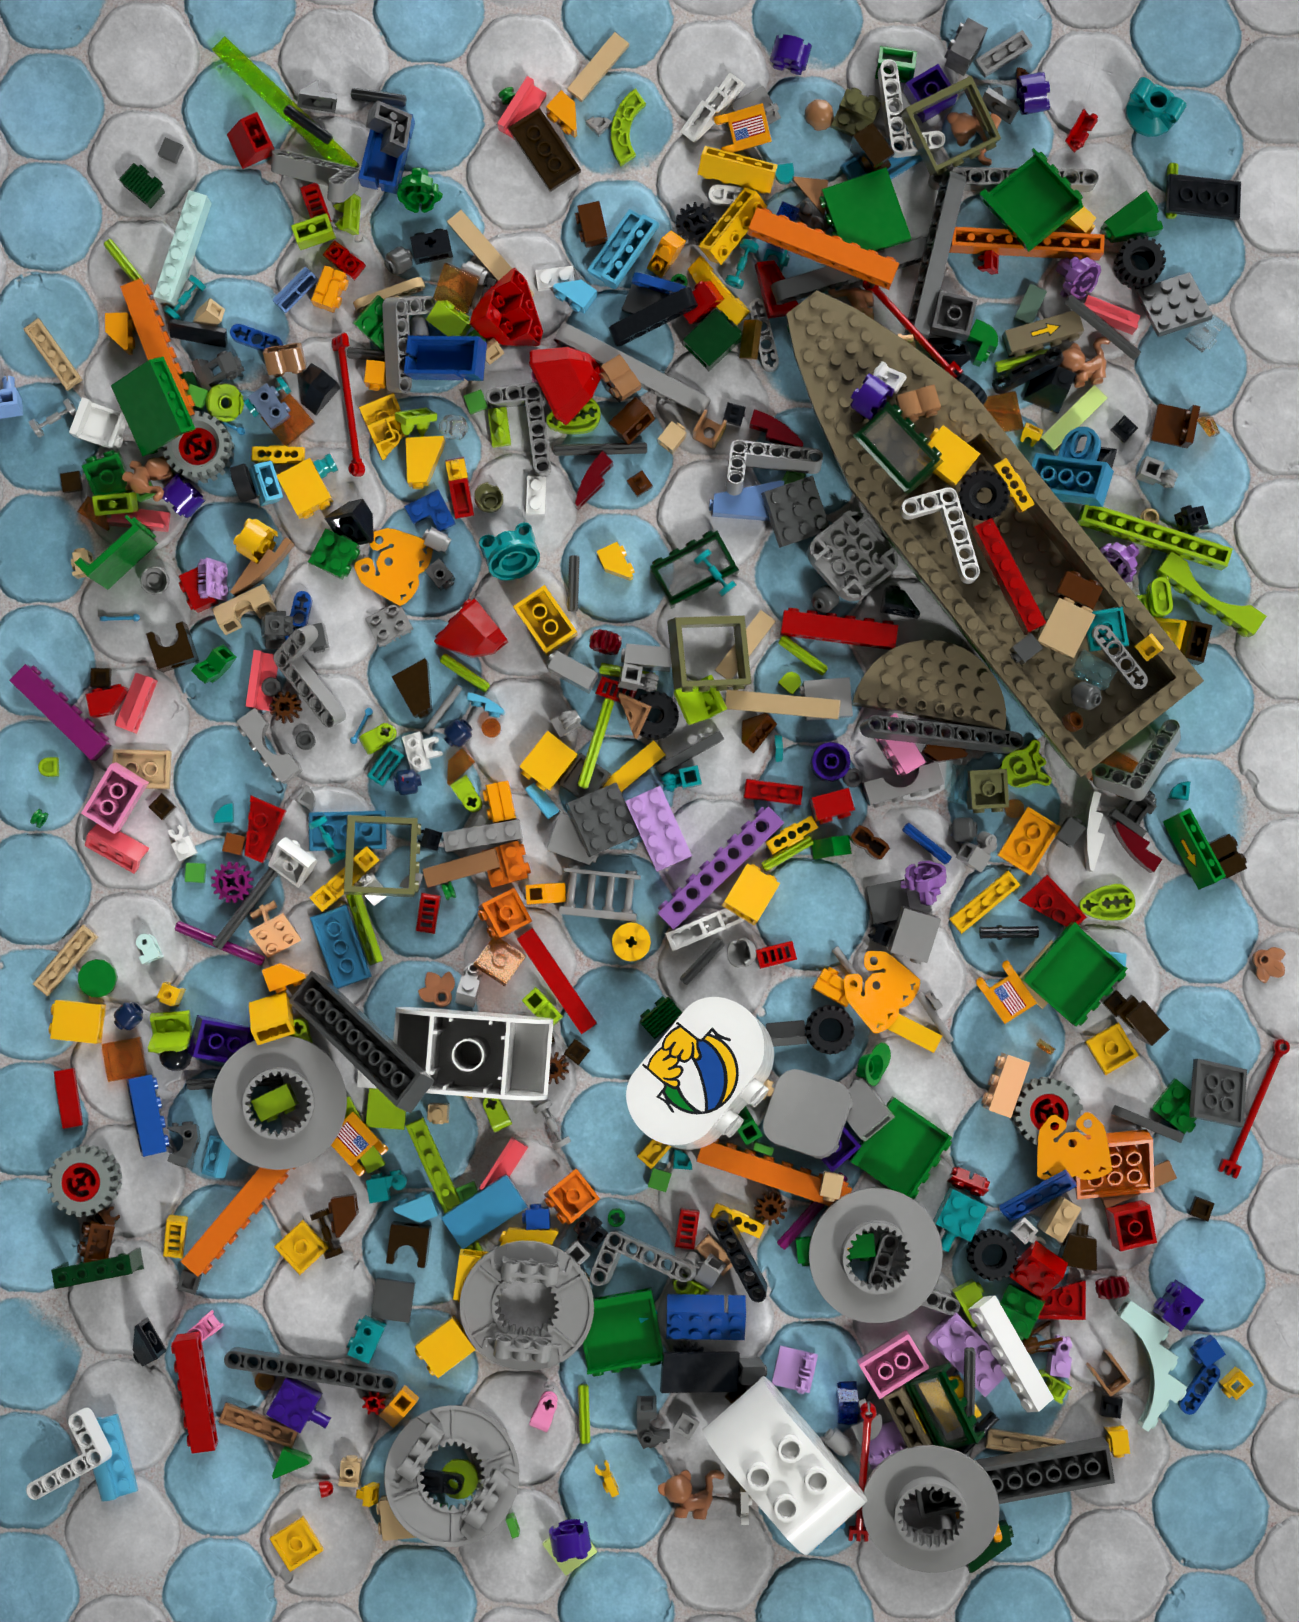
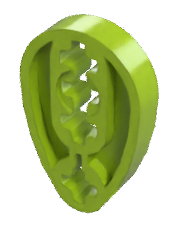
M591 398L581 410H584V413H589V409L593 408V411H597L594 414L595 416L591 417L590 414H587L585 419L578 416L576 421L571 420L567 425H564L561 421H558V425L550 423L554 417L551 411L546 418L547 425L551 430L563 434L578 435L589 433L599 425L601 419L599 405Z
M1111 884L1086 894L1079 901L1078 908L1085 915L1095 919L1106 921L1123 920L1132 914L1135 908V897L1128 887L1122 884ZM1124 896L1130 899L1126 907L1124 903L1118 904L1117 908L1115 905H1108V909H1106V906H1102L1105 898H1107V901H1113L1114 897L1117 900H1122ZM1086 900H1088V903L1097 904L1090 907L1089 911H1087V908H1083Z

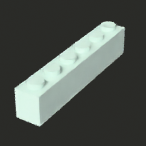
M188 191L153 296L159 304L167 305L171 308L178 304V299L181 297L212 204L207 195Z

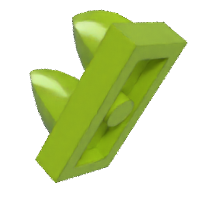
M354 193L344 202L333 205L337 211L343 213V216L336 221L335 226L339 230L346 231L351 235H359L361 197Z
M424 407L395 412V420L401 423L402 432L406 436L412 432L416 424L420 436L423 437L430 426V422L437 421V413Z
M507 407L488 409L492 447L511 446Z

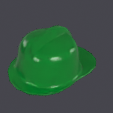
M879 1043L870 1054L861 1056L855 1075L858 1078L867 1080L871 1086H876L890 1063L891 1050L886 1043Z

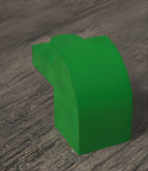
M978 319L975 320L967 342L980 347L973 365L980 367L982 362L986 363L990 352L994 353L998 346V335L995 329Z
M223 644L213 649L207 659L195 665L191 671L204 684L208 682L214 683L231 667L237 657Z
M745 1105L738 1114L744 1119V1122L737 1131L744 1143L748 1145L763 1135Z

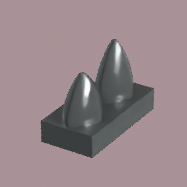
M988 87L982 97L988 111L996 114L1008 124L1012 123L1020 109L1016 99L1008 100L1003 97L1002 87L993 89Z
M808 197L797 204L792 210L799 220L811 229H820L826 232L831 228V225L828 226L826 218Z

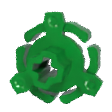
M412 168V174L403 177L401 183L398 184V200L404 204L407 210L418 213L420 203H422L421 211L423 213L431 211L434 208V204L440 201L443 193L439 191V185L433 184V178L428 176V170L425 168Z

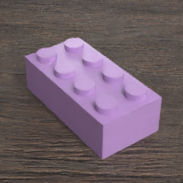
M661 786L625 801L656 872L692 857Z
M955 1312L954 1315H947L926 1336L929 1342L963 1376L964 1349L966 1347H973L975 1349V1388L984 1397L1006 1377L997 1359L992 1355L987 1342L958 1313Z

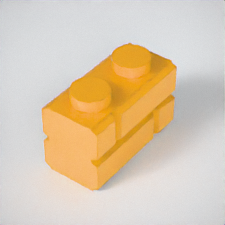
M324 266L311 298L312 304L332 313L335 312L336 308L339 309L342 303L340 296L342 291L347 290L349 284L346 274Z
M509 781L485 785L486 790H483L485 802L489 801L490 806L487 809L488 819L493 820L494 824L517 819Z
M828 967V969L823 968L812 988L840 1005L847 1007L849 1002L845 997L844 979L837 976L839 972L831 967ZM853 980L850 981L849 985L852 989H855V981Z

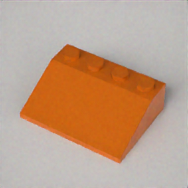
M1147 1129L1106 1133L1112 1171L1103 1177L1092 1180H1083L1074 1176L1077 1187H1075L1077 1200L1154 1192L1153 1138ZM1083 1135L1087 1140L1091 1139L1090 1135ZM1070 1139V1147H1075L1077 1141ZM1101 1166L1098 1172H1100L1102 1169L1105 1170L1106 1168H1103ZM1088 1169L1085 1172H1083L1084 1174L1087 1172L1091 1174V1172Z

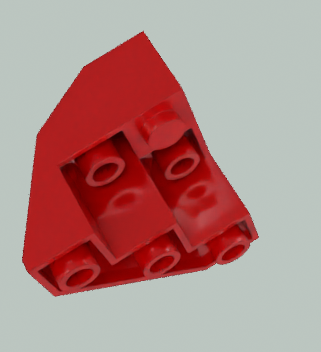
M515 267L484 294L473 310L469 323L482 337L489 340L494 338L501 345L539 346L543 335V329L528 282Z
M570 347L530 351L529 365L548 401L554 417L564 425L569 424L593 397L601 379L600 365L590 354Z
M475 598L472 601L468 599L461 605L462 609L448 621L449 624L435 636L436 639L434 640L438 647L470 658L495 654L508 643L505 635Z

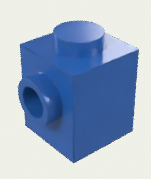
M530 1204V1208H526L525 1213H522V1224L526 1225V1230L550 1229V1207H541V1204Z
M1211 1335L1197 1339L1194 1342L1195 1345L1191 1347L1194 1352L1192 1356L1198 1365L1202 1364L1206 1368L1226 1355L1217 1340Z

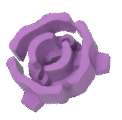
M1076 256L1072 260L1067 257L1061 259L1056 268V271L1065 278L1060 295L1064 298L1068 295H1074L1078 300L1084 299L1087 295L1084 291L1091 293L1097 285L1101 266L1088 257L1081 260Z
M1115 542L1113 545L1108 543L1104 547L1099 548L1125 583L1131 582L1133 576L1137 573L1135 568L1138 566L1135 557L1139 554V548L1132 542H1128L1125 545Z
M919 861L917 868L915 864L909 865L905 869V880L901 881V888L916 890L919 893L920 904L926 906L933 905L937 901L936 896L941 894L940 888L946 884V867L941 863H934L932 861Z

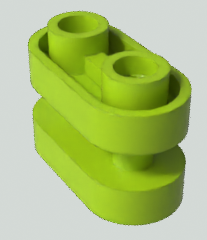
M1156 578L1146 587L1149 613L1153 617L1163 618L1173 609L1171 586L1166 578Z

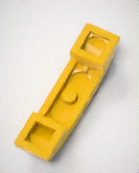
M702 255L699 256L688 268L689 273L696 284L700 281H712L724 298L717 308L734 324L739 325L750 313V310L739 298H735L712 272L714 269Z
M368 846L353 858L352 886L380 861ZM345 867L309 897L322 912L344 895Z

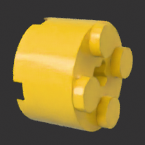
M249 518L245 521L241 533L234 538L233 544L236 545L238 553L258 564L268 549L273 551L276 544L273 541L274 536L278 537V533L258 519L252 520Z
M623 924L613 934V950L618 957L625 961L640 960L650 949L651 940L649 933L640 924ZM631 936L637 941V944L633 945L632 948L626 943V939H630Z

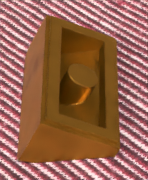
M755 319L744 320L740 359L757 360L762 321Z

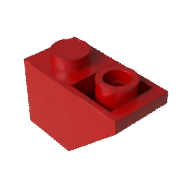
M121 684L111 685L110 689L103 690V688L92 689L91 693L86 694L90 717L100 718L114 715L126 697L128 688Z

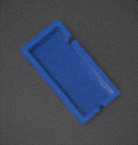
M411 114L412 120L407 149L398 158L380 151L383 134L370 129L358 177L362 187L378 190V187H380L381 191L397 194L398 184L402 180L410 147V139H412L415 126L413 114Z
M408 336L406 353L411 357H405L404 374L413 380L464 381L465 378L467 381H483L487 343L479 336Z
M152 1074L126 1079L137 1135L139 1134L138 1142L141 1156L145 1157L167 1152L166 1147H170L168 1135L163 1134V1128L166 1127L164 1116H160L159 1113L162 1104L160 1097H156L155 1089H158L156 1077L153 1078Z
M667 1294L666 1339L745 1340L746 1295H728V1313H724V1295Z

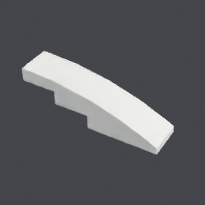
M729 73L720 87L716 86L706 101L702 100L680 132L692 142L698 141L714 125V117L723 115L746 84L732 73Z
M1092 791L1089 794L1084 827L1086 828L1083 831L1086 871L1089 872L1095 869L1105 834L1098 832L1103 814L1096 812L1101 793Z
M724 908L665 934L672 951H675L745 920Z

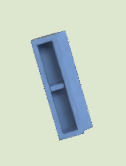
M304 267L272 301L284 313H287L319 279Z

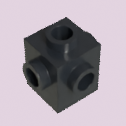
M1192 505L1180 508L1181 512L1174 514L1180 532L1187 531L1188 534L1198 532L1200 527L1209 524L1204 506L1192 508Z
M587 1214L573 1228L578 1234L577 1238L585 1245L588 1243L596 1249L608 1234L601 1226L603 1222L596 1216L591 1218Z

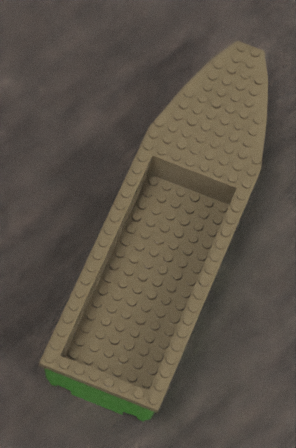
M818 290L786 314L796 363L815 415L849 489L873 517L900 557L1068 768L1074 770L1079 778L1204 681L970 389L889 329L858 309ZM881 361L885 362L889 368L904 373L907 377L897 394L893 393L892 397L887 396V402L892 406L894 404L897 405L895 399L900 394L935 385L941 409L937 411L938 414L935 416L926 417V415L919 417V420L913 422L916 425L914 430L918 434L922 432L929 439L927 444L931 441L929 436L935 428L940 429L944 425L980 453L974 464L954 487L957 495L958 491L960 492L961 483L963 484L964 479L969 477L971 473L978 472L979 470L993 472V465L1005 458L1008 459L1014 471L1018 473L1025 484L1026 490L1035 505L1019 513L1010 499L1006 510L993 520L1046 623L1059 599L1054 594L1063 575L1067 571H1076L1086 580L1092 579L1100 584L1099 586L1103 587V590L1093 611L1123 607L1129 646L1125 648L1146 674L1148 682L1145 687L1141 689L1132 688L1102 650L1089 652L1086 635L1073 660L1041 645L1043 647L1042 650L1022 665L1019 662L1016 663L1011 658L1009 649L1027 635H1024L971 532L974 526L984 521L974 519L962 510L980 569L977 579L971 584H966L959 577L940 511L909 520L904 519L900 514V507L906 499L952 487L932 472L910 494L905 493L853 437L869 420L851 408L850 405L853 401L851 396L857 388L860 389L863 386V380L869 373L873 375L875 368L879 366ZM889 413L865 435L908 482L925 467L917 461L920 455L917 451L920 447ZM1001 469L1002 473L1006 474V478L1010 479V477L1007 476V471L1005 469ZM1011 483L1010 487L1016 489V485ZM981 488L977 492V499L980 503H988L992 498V492L988 488ZM943 495L945 502H952L950 495ZM1019 497V501L1025 503V500ZM924 500L926 507H933L931 500ZM905 506V510L908 513L914 512L913 506ZM948 514V517L951 521L958 520L956 514ZM954 532V537L957 540L963 539L962 533ZM959 551L961 558L967 559L969 557L966 551ZM966 569L965 575L973 578L974 572L971 569ZM1045 625L1031 632L1037 641ZM1152 633L1164 649L1149 661H1146L1135 648V645ZM1119 648L1108 649L1111 655L1117 654ZM1128 659L1122 660L1121 668L1123 670L1129 669L1131 662ZM1133 671L1127 674V676L1133 675L1135 678L1134 684H1141V676H1136ZM1084 681L1098 686L1101 691V703L1092 710L1078 707L1072 702L1071 691L1080 682ZM1072 711L1078 712L1083 719V727L1075 732L1068 731L1062 723V717Z

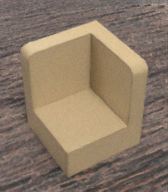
M209 298L197 309L193 323L216 327L222 321L225 309Z

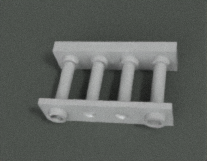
M569 864L568 868H564L563 872L569 873L567 901L564 903V906H560L559 914L636 922L637 914H633V910H631L634 879L640 880L641 876L637 875L636 871L626 870L625 874L582 870L579 865ZM577 873L589 875L586 904L583 905V908H575L576 904H574ZM596 875L608 877L605 907L602 910H595V906H593ZM615 877L627 879L624 909L621 912H614V908H612Z

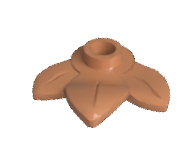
M1271 947L1268 950L1260 949L1252 955V962L1256 966V977L1261 982L1266 983L1270 976L1277 978L1284 976L1285 967L1281 962L1286 955L1284 950Z
M427 972L425 978L426 987L418 990L421 999L425 1002H434L439 1007L449 1005L452 1000L451 992L455 987L453 975L447 972L441 978L436 973ZM440 994H444L446 996V999L444 1001L439 1000Z

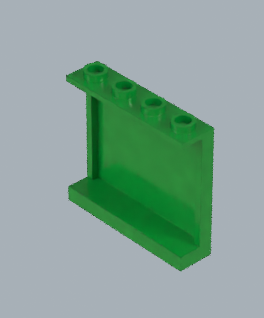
M1034 148L1032 149L1033 156L990 192L984 189L979 193L982 202L1027 252L1031 251L1083 208L1081 193L1077 189L1073 190L1070 187L1069 180L1066 177L1062 178L1054 164L1050 166L1046 156L1042 152L1038 153Z
M887 167L822 189L819 202L822 208L825 207L827 213L825 218L828 226L831 225L832 236H838L847 243H856L862 249L880 251L911 241V235Z
M164 356L146 361L111 385L142 457L157 453V449L178 436L196 429Z
M128 515L125 516L133 526L91 564L82 558L74 562L87 577L107 590L158 544L154 540L156 535L135 517L131 519Z
M1071 922L1021 980L1067 1021L1077 1027L1078 1024L1081 1026L1088 1019L1086 1015L1091 1010L1095 1011L1099 1007L1101 998L1103 996L1107 997L1114 988L1112 986L1117 981L1120 982L1126 976L1125 971L1128 968L1120 964L1095 942L1076 922Z
M892 1096L886 1106L895 1117L867 1141L862 1140L860 1142L861 1147L852 1154L849 1161L891 1190L900 1192L914 1200L919 1193L918 1187L920 1184H924L928 1180L930 1169L932 1167L935 1168L940 1162L941 1158L939 1156L943 1150L947 1151L951 1146L952 1142L950 1140L952 1137Z
M652 1287L593 1298V1320L589 1333L583 1342L587 1375L592 1374L595 1377L603 1375L605 1371L618 1373L627 1367L639 1369L643 1364L650 1363V1366L661 1364L662 1352L664 1350ZM639 1318H647V1320L640 1323Z

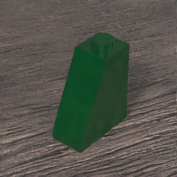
M1006 1520L998 1522L1002 1541L996 1543L992 1539L984 1552L966 1565L969 1573H974L1012 1545L1013 1529L1011 1525L1008 1526Z

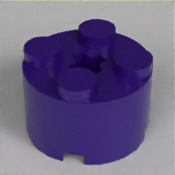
M783 34V37L779 38V35H777L770 56L773 68L781 71L787 68L791 70V73L801 75L802 71L806 70L812 45L809 42L808 45L803 44L804 39L796 36Z
M1038 72L1018 76L1016 93L1017 98L1022 103L1018 105L1021 115L1050 110V101L1047 99V93H1050L1049 81H1046L1045 73Z
M869 373L863 380V386L853 392L851 396L853 401L850 406L870 421L886 405L887 396L892 397L894 388L877 376Z
M176 474L163 488L164 496L162 499L174 505L172 509L177 514L188 518L206 500L192 484L184 483L182 481L184 478Z
M824 743L814 751L810 762L811 769L814 775L822 781H837L850 768V754L839 743ZM826 758L829 760L833 758L835 760L833 762L834 767L826 764L828 762Z
M580 1519L565 1520L558 1523L559 1527L554 1529V1526L549 1529L552 1552L557 1562H565L571 1558L584 1559L588 1556L587 1552L591 1550L592 1545L586 1521L581 1523Z

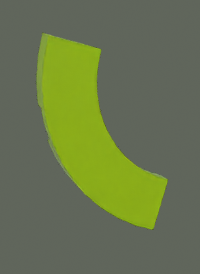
M636 88L619 104L612 121V149L620 167L636 157L630 142V128L636 115L646 106V102Z

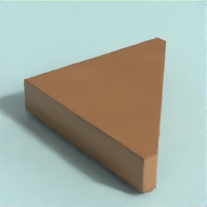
M794 177L793 182L811 200L821 214L825 216V207H821L819 197L821 196L822 189L828 187V180Z
M619 692L618 696L635 739H638L652 707Z

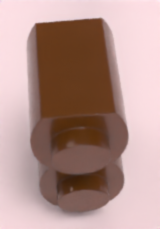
M858 825L849 836L850 841L855 846L864 849L875 860H881L890 849L884 840L874 837L868 828Z

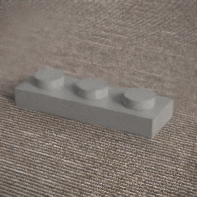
M1021 30L975 59L974 63L985 78L1030 50L1033 45L1024 31Z

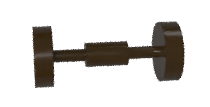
M328 1208L310 1214L311 1221L320 1219L323 1237L328 1242L330 1251L323 1253L325 1259L343 1253L342 1247L334 1249L331 1241L333 1239L329 1227L324 1222L323 1217L330 1214Z

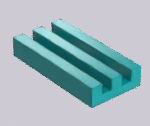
M388 745L367 777L384 787L405 756ZM392 751L393 753L390 756V758L387 760V762L380 770L378 775L374 777L373 775L376 772V770L384 761L388 753ZM396 755H398L399 757L397 758L393 766L390 768V770L385 775L383 780L380 781L379 779L382 777V775L389 767L391 762L394 760Z

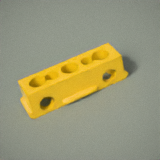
M286 445L252 446L251 461H254L255 464L272 461L273 464H299L305 460V447H288ZM261 453H266L267 455L271 454V456H270V457H267V456L265 455L264 457L261 458V457H260V454H261ZM278 453H282L281 457L276 458ZM295 453H298L296 458L286 457L288 454L293 456Z
M1007 458L993 465V472L1000 475L1008 484L1009 498L1019 513L1035 505L1026 490L1025 484L1018 473L1014 471ZM1001 469H1005L1007 471V476L1010 477V479L1006 478V474H1003ZM1010 484H1015L1016 489L1011 488ZM1019 497L1023 498L1025 503L1020 502Z
M809 816L801 822L793 823L781 830L780 834L765 843L773 855L781 849L801 841L805 835L819 827L813 817ZM803 823L809 824L810 829L808 831L797 832V828H802ZM788 832H794L795 838L790 839L788 837ZM781 837L786 839V842L781 843L780 847L774 846L775 840L780 841Z
M718 1202L715 1204L710 1217L715 1219L719 1211L725 1210L732 1215L733 1221L736 1217L742 1219L740 1223H735L739 1232H745L760 1239L766 1226L764 1223L762 1224L749 1215ZM744 1223L755 1224L757 1228L750 1230L749 1226H744Z

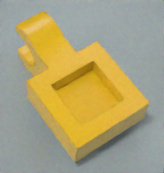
M605 1460L604 1465L606 1468L600 1470L596 1464L595 1472L604 1477L602 1484L606 1493L610 1492L611 1497L619 1495V1487L612 1471H610L609 1462Z

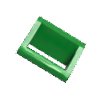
M880 46L875 79H878V70L882 62L887 60L882 59L883 54L912 58L911 63L895 62L898 67L900 83H906L913 79L917 51ZM883 68L886 74H892L889 68Z

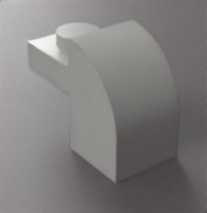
M865 1398L857 1401L859 1407L866 1403ZM870 1400L867 1401L868 1412L866 1413V1415L872 1414V1412H870L869 1409L871 1403ZM880 1413L876 1414V1417L872 1420L870 1441L875 1439L881 1431L882 1418ZM863 1421L851 1426L859 1445H862Z

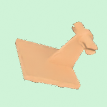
M274 900L266 905L262 904L259 906V909L250 912L253 920L263 915L265 923L253 928L249 933L267 958L301 941V937L284 913L272 919L269 918L268 912L277 908Z

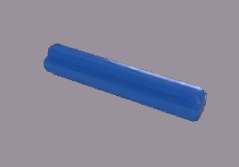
M910 823L903 827L902 831L939 861L945 865L949 863L952 858L951 855Z

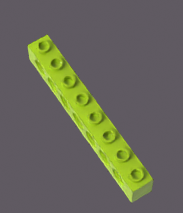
M1082 505L1077 520L1080 526L1167 554L1172 551L1183 559L1220 571L1228 566L1233 548L1105 507Z

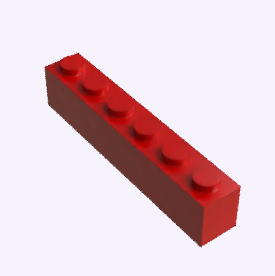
M993 518L974 526L971 532L1024 635L1043 627L1046 621Z
M788 608V610L783 612L780 635L892 650L896 647L898 625H894L893 621L887 620L879 623L875 622V619L872 618L856 620L855 616L845 615L844 618L837 617L835 613L819 615L817 611L807 610V613L799 612L797 608Z
M199 1331L177 1334L171 1343V1351L176 1357L174 1369L179 1375L177 1387L178 1391L182 1393L180 1404L181 1409L185 1411L184 1427L188 1429L187 1446L191 1447L192 1454L215 1451L218 1445V1436L201 1333Z

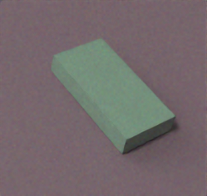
M1030 284L1014 320L1023 324L1032 323L1047 291Z

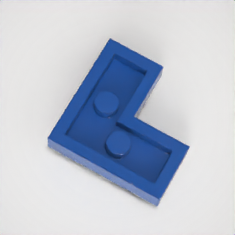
M439 490L404 506L413 524L430 516L439 531H443L456 524Z

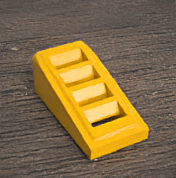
M168 1216L165 1229L164 1257L183 1259L188 1226L187 1216ZM171 1231L181 1232V1234L171 1233ZM170 1239L180 1240V1242L170 1241ZM169 1246L179 1247V1250L169 1249Z

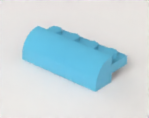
M629 209L588 268V273L603 281L606 286L617 289L659 228V223L644 214L641 216Z
M118 1413L103 1418H96L112 1450L111 1458L93 1469L101 1501H110L117 1497L137 1492L139 1489Z

